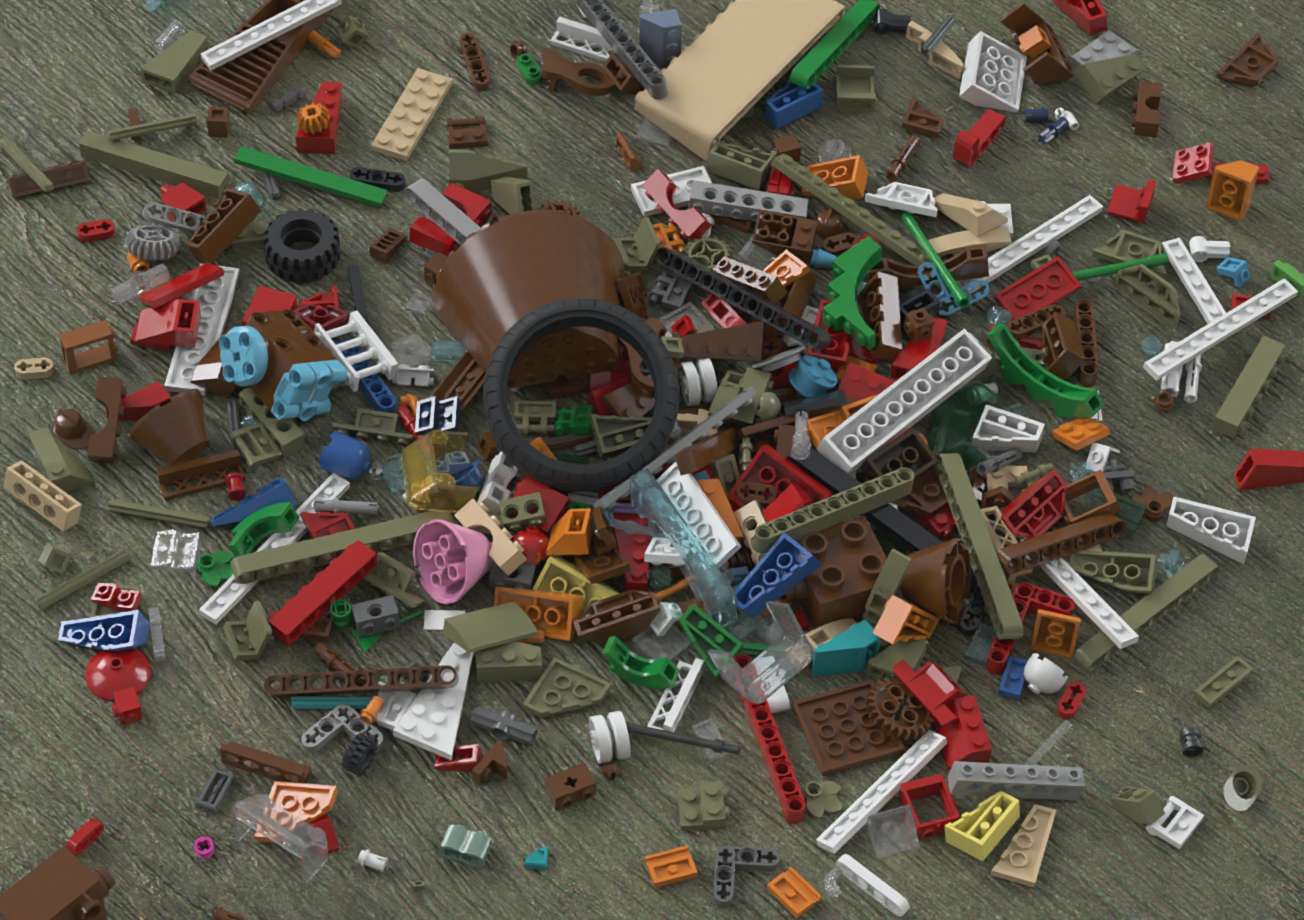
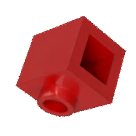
M134 686L113 692L114 705L111 706L114 717H119L121 725L131 724L143 719Z

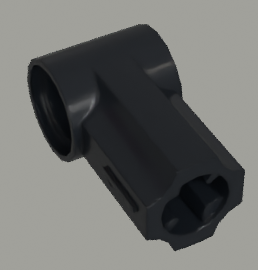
M879 9L874 13V31L878 34H886L890 30L907 31L911 16L894 15L885 9Z

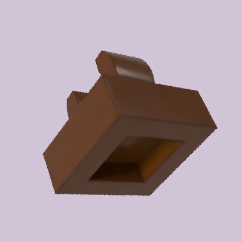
M483 432L476 447L485 461H492L499 448L491 433Z

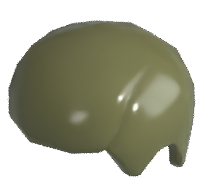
M764 392L762 394L760 409L756 411V414L760 416V419H756L757 422L762 423L778 418L781 404L779 398L774 393Z

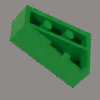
M694 604L679 619L680 627L700 658L704 660L705 666L716 681L731 664L733 658L741 652L743 643Z

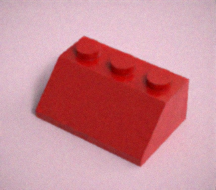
M975 695L952 699L946 705L959 719L947 726H942L933 718L935 733L946 737L947 744L941 749L947 771L951 770L955 761L990 763L992 747Z

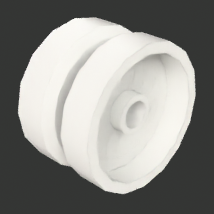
M700 359L696 365L691 361L680 363L682 370L679 371V379L686 405L688 407L697 406L701 399L706 404L712 403L717 392V381L710 359Z
M620 710L610 712L607 716V722L601 714L589 717L590 738L597 762L599 764L611 762L613 754L618 760L630 758L629 735L622 712Z

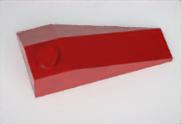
M821 299L814 325L829 333L831 342L826 349L808 347L806 355L829 362L830 368L835 370L846 364L850 347L847 341V333L843 328L836 332L831 327H827L823 322V307L831 301Z

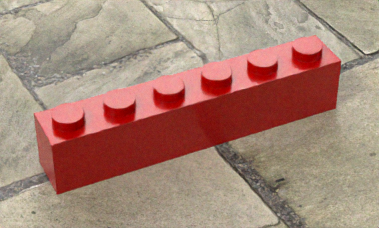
M359 540L348 545L344 552L338 558H334L324 571L317 573L314 580L308 585L303 586L300 592L293 599H289L281 610L271 615L268 624L271 626L272 635L289 647L330 609L334 601L345 596L378 565L376 553Z

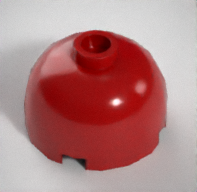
M529 526L526 529L520 530L511 539L513 543L517 541L523 547L524 551L522 554L527 558L523 563L540 564V560L545 559L546 563L550 555L546 554L549 538L539 531L537 527Z

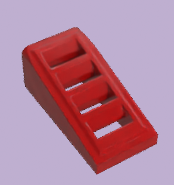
M478 744L454 747L452 761L447 759V762H443L444 757L435 755L434 768L436 770L472 771L483 758V753Z

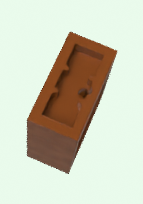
M106 320L59 334L63 361L69 374L116 360L115 352L118 351L114 340L116 335L113 327H109ZM99 341H106V345L74 355V349Z
M1101 469L1067 485L1064 503L1066 514L1063 515L1067 525L1106 512L1116 514L1121 511ZM1100 487L1107 503L1074 518L1067 502Z

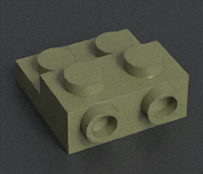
M722 781L700 782L699 787L677 788L680 831L725 829V820H729V806L724 807V801H727V787L722 788Z

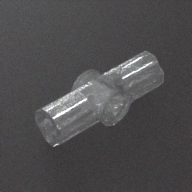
M159 264L145 272L136 271L131 274L129 280L109 289V294L113 302L119 305L169 280L170 274L164 264Z

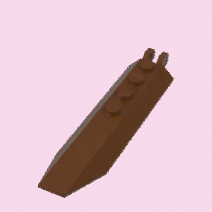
M466 350L431 394V397L436 396L441 401L458 396L461 400V413L483 386L486 372ZM429 436V437L438 439L440 436Z

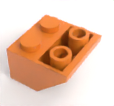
M591 508L570 509L552 527L546 550L547 555L589 554L594 532V525L591 521Z

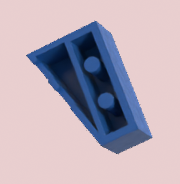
M788 80L787 85L783 89H779L766 101L765 119L778 129L823 107V89L816 82L807 90L790 83Z

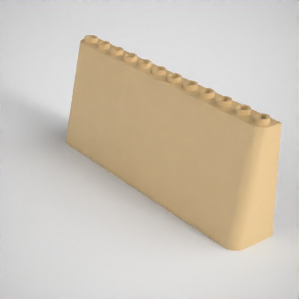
M834 0L732 1L724 13L718 14L713 24L709 23L701 35L698 34L692 44L682 50L678 58L674 57L667 69L663 68L661 70L666 79L668 95L663 99H654L646 89L643 92L640 91L635 97L634 109L703 160L707 161L709 152L714 145L720 142V139L824 34H827L844 16L846 7Z

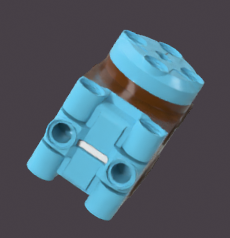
M289 309L252 312L246 326L232 328L226 335H222L219 340L220 357L225 380L233 382L238 386H249L277 419L299 417L300 420L307 421L313 415L329 413L331 402L328 395L334 383L344 382L347 377L346 368L327 349L300 316Z

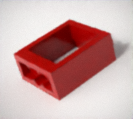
M942 774L900 784L899 798L916 839H927L936 834L945 833L946 824H953L960 819ZM938 794L947 818L920 824L911 800Z

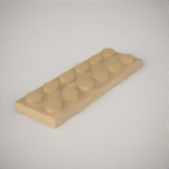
M417 68L371 144V150L407 161L452 86V78Z

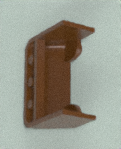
M1021 2L999 19L1011 31L1012 35L1010 37L1016 45L1018 43L1021 44L1018 37L1036 25L1046 32L1052 47L1035 58L1026 54L1030 64L1023 68V71L1030 77L1033 83L1040 85L1068 80L1075 75L1053 28L1024 2Z

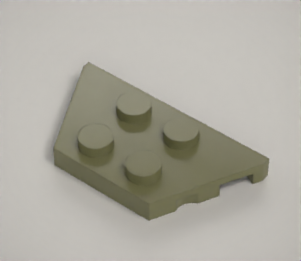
M1121 230L1115 237L1108 239L1101 248L1096 247L1093 256L1117 264L1162 254L1161 242L1127 230ZM1164 265L1153 268L1148 267V269L1165 279L1167 271Z

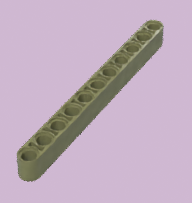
M958 453L937 454L936 458L939 461L935 467L960 537L965 541L963 543L964 548L969 549L971 567L996 636L999 640L1020 639L1023 635V624L961 456Z
M441 508L238 556L232 559L230 566L238 584H247L330 564L334 558H338L344 552L348 545L353 544L357 540L375 553L414 544L419 528L431 520L442 519L454 524L456 523L448 508Z

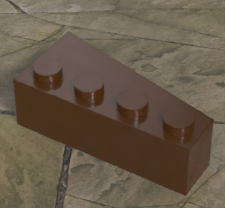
M226 187L223 192L225 195L223 199H218L214 204L216 209L213 213L207 214L205 217L206 223L198 227L186 244L199 262L211 264L216 261L218 256L230 246L231 242L243 232L246 226L256 219L261 210L249 193Z

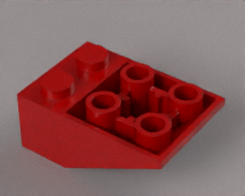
M178 299L157 308L150 307L141 310L135 343L195 347L201 320L200 301Z

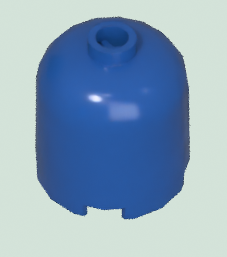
M334 431L329 437L332 441L329 446L324 445L320 455L319 463L322 464L320 469L332 474L335 473L348 480H356L364 473H368L372 462L370 461L371 455L367 445L339 431Z

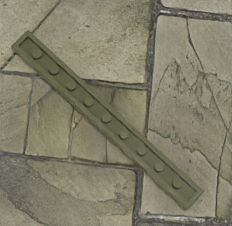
M781 154L773 159L772 166L915 266H920L925 262L931 263L924 251L919 249L914 242L908 241L898 231L886 226L882 220L876 219L868 210L859 207L852 199L843 196L836 188L826 184L822 178L813 175L806 167L793 161L792 157Z

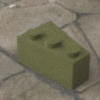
M1130 54L1083 64L1075 74L1094 101L1098 103L1138 77L1146 68L1136 54Z
M717 142L709 152L706 171L760 190L770 176L771 163L777 157V151L771 150V153L759 152V148H753V151L741 149L739 145Z
M747 368L740 385V393L753 386L757 394L751 397L753 401L750 404L737 408L738 413L728 419L730 427L737 425L740 430L741 428L761 423L756 421V419H760L756 411L760 409L762 394L764 392H772L774 381H772L771 373Z
M512 641L476 651L477 682L539 680L542 676L541 647Z

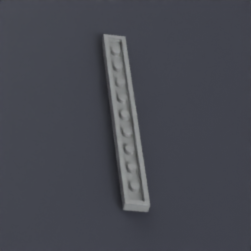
M753 386L743 390L661 452L654 461L596 501L593 506L595 508L600 507L601 510L605 508L606 511L617 504L615 500L619 497L623 499L632 493L630 490L632 487L643 485L647 481L646 477L652 474L654 476L663 469L661 466L664 463L670 464L673 462L675 454L692 446V442L696 439L700 441L708 435L706 431L710 428L714 430L723 424L721 420L725 417L729 419L738 413V407H745L753 401L751 397L757 394Z

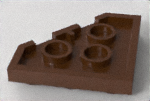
M641 271L618 279L617 291L622 296L623 308L645 321V318H647V304L643 303V300L647 296V290Z

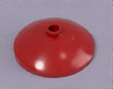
M135 648L118 651L103 649L90 659L85 670V679L89 690L98 698L114 702L113 692L133 686L136 694L139 695L147 687L151 677L150 664L147 658Z

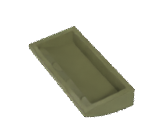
M509 602L445 618L443 635L470 653L537 635V629L531 619L517 604Z

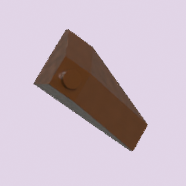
M229 327L223 335H226L232 328ZM219 338L195 366L190 383L228 399L236 384L227 382L223 376Z

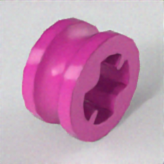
M200 837L194 842L195 854L199 858H209L214 854V843L209 837ZM207 844L208 850L204 849L201 851L200 846L204 847Z

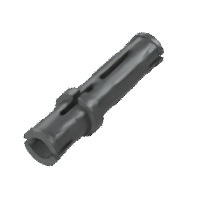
M1013 448L998 456H991L985 462L977 465V472L982 476L990 472H997L1001 467L1021 460L1022 451L1019 448Z

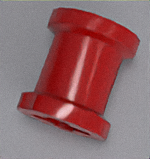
M240 473L227 475L224 481L229 490L228 498L233 501L243 499L246 496V491L242 485L243 476Z

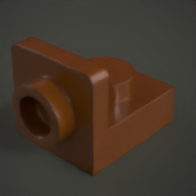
M999 486L982 493L980 509L997 506L999 509L1014 501L1015 496L1003 486ZM994 514L987 515L992 520L996 519Z

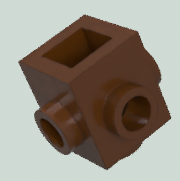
M924 307L913 310L906 314L904 330L913 343H917L932 337L934 319L931 314L927 313Z

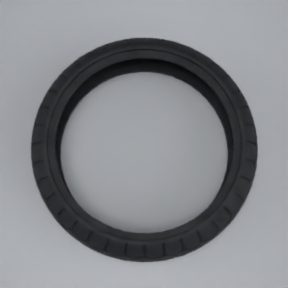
M574 298L552 302L531 311L518 320L505 333L488 363L484 379L483 402L491 434L502 453L516 468L528 477L552 488L572 492H592L619 485L654 461L660 454L675 426L679 408V383L668 349L657 333L645 321L629 310L610 302L597 299ZM568 327H592L605 330L627 342L645 362L654 384V415L645 433L624 453L600 463L588 465L569 464L557 461L539 452L525 440L517 429L507 403L506 392L509 377L514 365L523 352L532 343L548 333Z

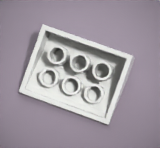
M980 31L968 43L959 97L975 106L1018 112L1025 73L1023 68L1026 66L1027 56Z

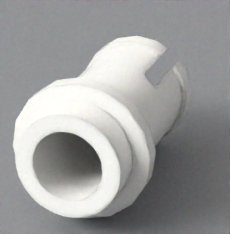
M368 849L366 851L362 850L358 858V863L362 867L366 865L381 872H384L388 862V858L370 853Z

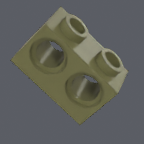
M540 492L499 501L503 525L507 531L517 532L524 527H539L542 523H547ZM531 509H538L537 513L529 514ZM512 513L518 514L517 517L514 519L508 518V516Z

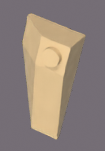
M944 193L934 197L935 208L937 207L940 212L976 236H980L1008 222V218L981 201Z

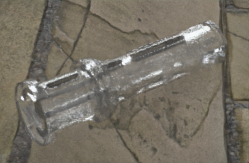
M802 411V416H800V412L795 415V434L792 437L793 446L791 453L797 459H805L810 454V436L807 434L809 416L804 411Z

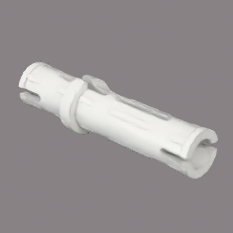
M1201 354L1186 363L1187 378L1184 400L1188 403L1197 401L1199 372L1202 370V364L1200 363Z

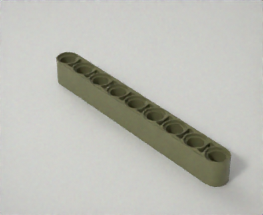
M908 468L897 469L764 523L755 529L753 549L758 553L765 554L783 533L797 541L809 533H817L907 496L912 492L914 472Z
M1204 554L1199 555L1120 617L1139 636L1212 580L1218 573L1219 566ZM1101 630L1077 649L1074 659L1089 672H1092L1121 649Z

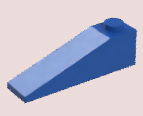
M139 610L61 622L58 641L111 651L131 649L147 642L150 624Z

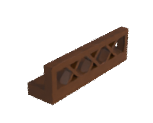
M84 160L40 169L51 180L54 188L90 181L86 161ZM26 172L7 176L13 198L44 191Z
M238 449L157 469L158 481L165 501L226 486L224 481L227 476L226 474L235 469H238V472L243 476V481H246ZM211 475L219 477L217 481L213 482L206 480ZM195 480L198 482L193 487L186 485L188 481ZM172 485L178 487L176 491L167 493L166 487Z
M232 741L228 745L222 743L220 747L223 764L275 781L306 784L312 773L309 766Z

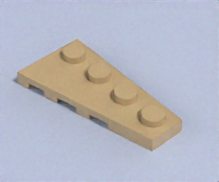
M1037 804L1033 806L1022 823L1021 828L1012 838L1010 845L1001 855L999 862L992 869V876L1035 887L1055 818V809Z

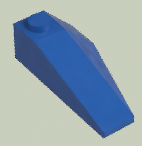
M280 477L258 489V495L243 498L239 503L240 506H230L212 517L210 521L213 526L239 522L252 513L272 504L291 502L294 507L297 503L283 477Z

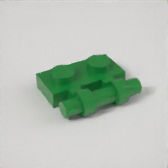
M593 405L572 406V410L560 408L556 413L554 425L556 435L562 436L566 430H569L570 434L577 435L590 433L591 424L589 418L593 414Z

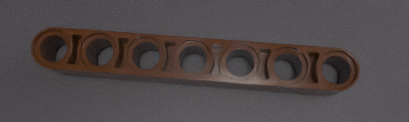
M737 425L720 430L675 454L674 457L680 475L695 472L739 448L742 440H738L736 433L739 429Z
M1106 512L1004 547L996 554L1001 567L1013 574L1118 538L1124 534L1126 523L1116 515Z

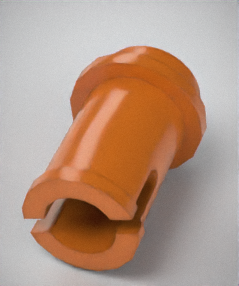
M373 696L366 709L360 712V719L366 724L375 722L376 715L385 705L384 700L378 696Z

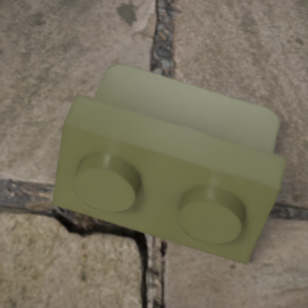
M643 217L634 238H616L614 241L622 255L626 272L648 271L657 250L660 248V240L648 217Z
M254 601L246 621L225 622L223 626L235 661L259 660L262 651L265 650L268 638L272 634L271 626L266 619L265 609L262 608L260 601Z

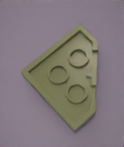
M554 657L523 702L522 709L543 718L602 703L611 689V683Z

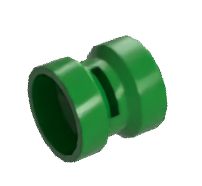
M339 599L330 606L333 626L337 629H345L352 623V610L348 601Z

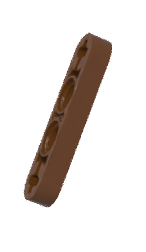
M464 33L460 36V49L472 85L478 91H485L490 87V77L477 38L472 33ZM475 53L477 56L469 57L468 54ZM475 66H478V67H481L482 69H480V70H473L472 68L475 67Z
M1052 304L1011 320L1006 326L1015 340H1019L1042 331V325L1045 322L1040 321L1037 317L1046 321L1054 312L1064 316L1066 313L1060 305ZM1024 323L1031 325V327H1027Z

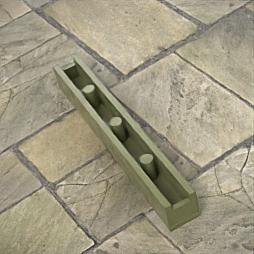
M86 130L78 143L81 157L175 186L184 183L198 193L217 199L222 197V191L228 187V173L121 140L109 141L108 136Z

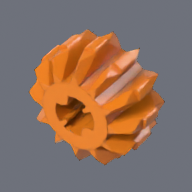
M314 102L311 105L305 104V108H299V113H297L296 117L299 128L305 131L306 134L311 132L314 135L317 131L321 133L322 129H327V125L330 123L328 110L321 103L317 105Z

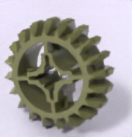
M701 236L699 240L694 238L683 249L684 254L711 269H714L724 256L734 260V253L730 249V245L725 244L724 240L718 241L717 237L711 239L708 236V238L704 239Z

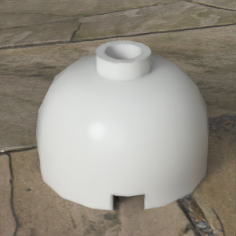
M1033 653L1024 669L1025 679L1030 684L1028 688L1036 694L1040 692L1053 694L1059 691L1067 681L1068 676L1063 677L1064 671L1047 658H1044L1043 661L1037 659L1039 654Z

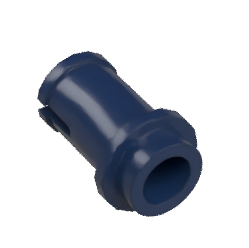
M1044 107L1033 110L1025 109L1024 115H1032L1024 116L1025 122H1045V120H1048V109H1044Z

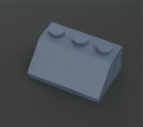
M672 9L639 15V46L655 65L662 68L669 67L670 58L681 55L682 24L677 10Z

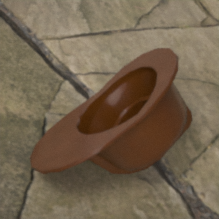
M832 207L830 210H823L817 215L815 220L817 221L814 246L822 249L823 241L826 238L843 234L845 223L840 214L834 211Z
M60 408L52 423L54 434L65 445L73 449L88 447L90 435L95 434L92 426L74 409L63 410Z

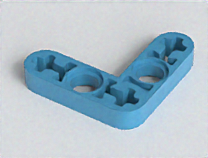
M929 262L922 263L917 273L924 288L930 290L932 284H939L941 292L934 296L940 302L944 301L945 304L951 302L949 298L952 297V293L948 294L935 266ZM924 266L927 269H932L930 272L931 278L934 276L937 278V280L931 281L928 285L925 282L929 280L927 275H922L921 273L924 270ZM984 280L975 281L961 288L968 296L969 305L984 298L989 293V285ZM977 284L980 286L984 285L986 288L983 290L984 294L981 295L978 292L973 295L975 299L972 300L971 293L967 289L971 288V291L977 288ZM954 305L948 307V312L939 310V315L948 316L962 308L958 306L954 309Z

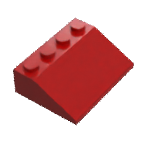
M767 444L761 446L727 497L740 507H744L752 502L742 500L737 494L738 486L746 481L774 485L778 490V496L792 483L796 482L813 500L809 505L831 497L835 493ZM747 485V488H743V492L746 493L747 497L748 494L756 493V490L749 489V485ZM770 488L767 491H760L761 495H766V499L773 496V493L769 491ZM760 503V504H761V505L764 507V509H765V508H766L767 506H769L771 503Z

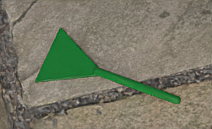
M417 611L400 619V624L421 615L422 611ZM357 629L350 630L364 653L383 634V632L359 637Z

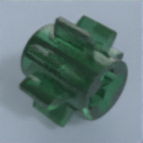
M662 564L660 567L657 565L652 566L647 573L649 586L656 591L660 587L666 589L673 580V576L670 575L672 573L670 571L671 568L665 564Z

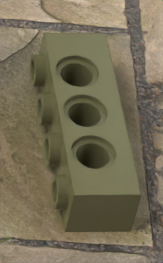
M250 387L239 392L240 406L255 424L262 423L284 458L305 447V432L301 427H297L293 418L277 419Z

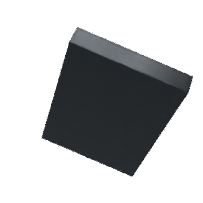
M842 389L784 402L785 414L789 416L844 404L847 402L845 391Z

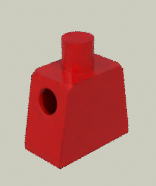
M180 183L173 188L169 184H165L160 189L162 194L160 197L161 204L196 214H202L207 211L205 197L184 183ZM167 213L171 222H175L176 216L173 213ZM186 218L185 223L192 220V218Z

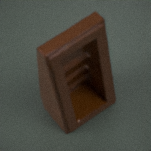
M389 228L369 247L370 256L388 263L405 241L407 235Z

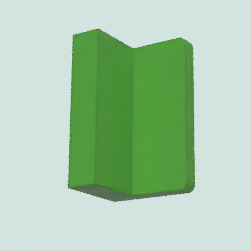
M1279 259L1274 262L1270 277L1277 282L1285 278L1298 291L1296 297L1299 299L1303 297L1304 275L1290 264L1282 263Z

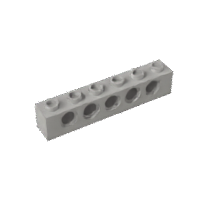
M693 180L688 209L694 207L702 213L752 220L754 222H757L759 210L806 219L808 199Z
M955 761L948 774L950 795L993 796L997 792L1002 791L1014 798L1077 801L1085 788L1083 771L1080 767Z

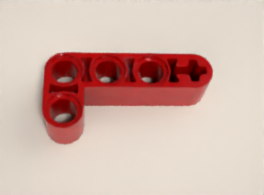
M988 109L969 132L964 130L959 132L954 144L953 159L971 167L1003 129L1007 117Z

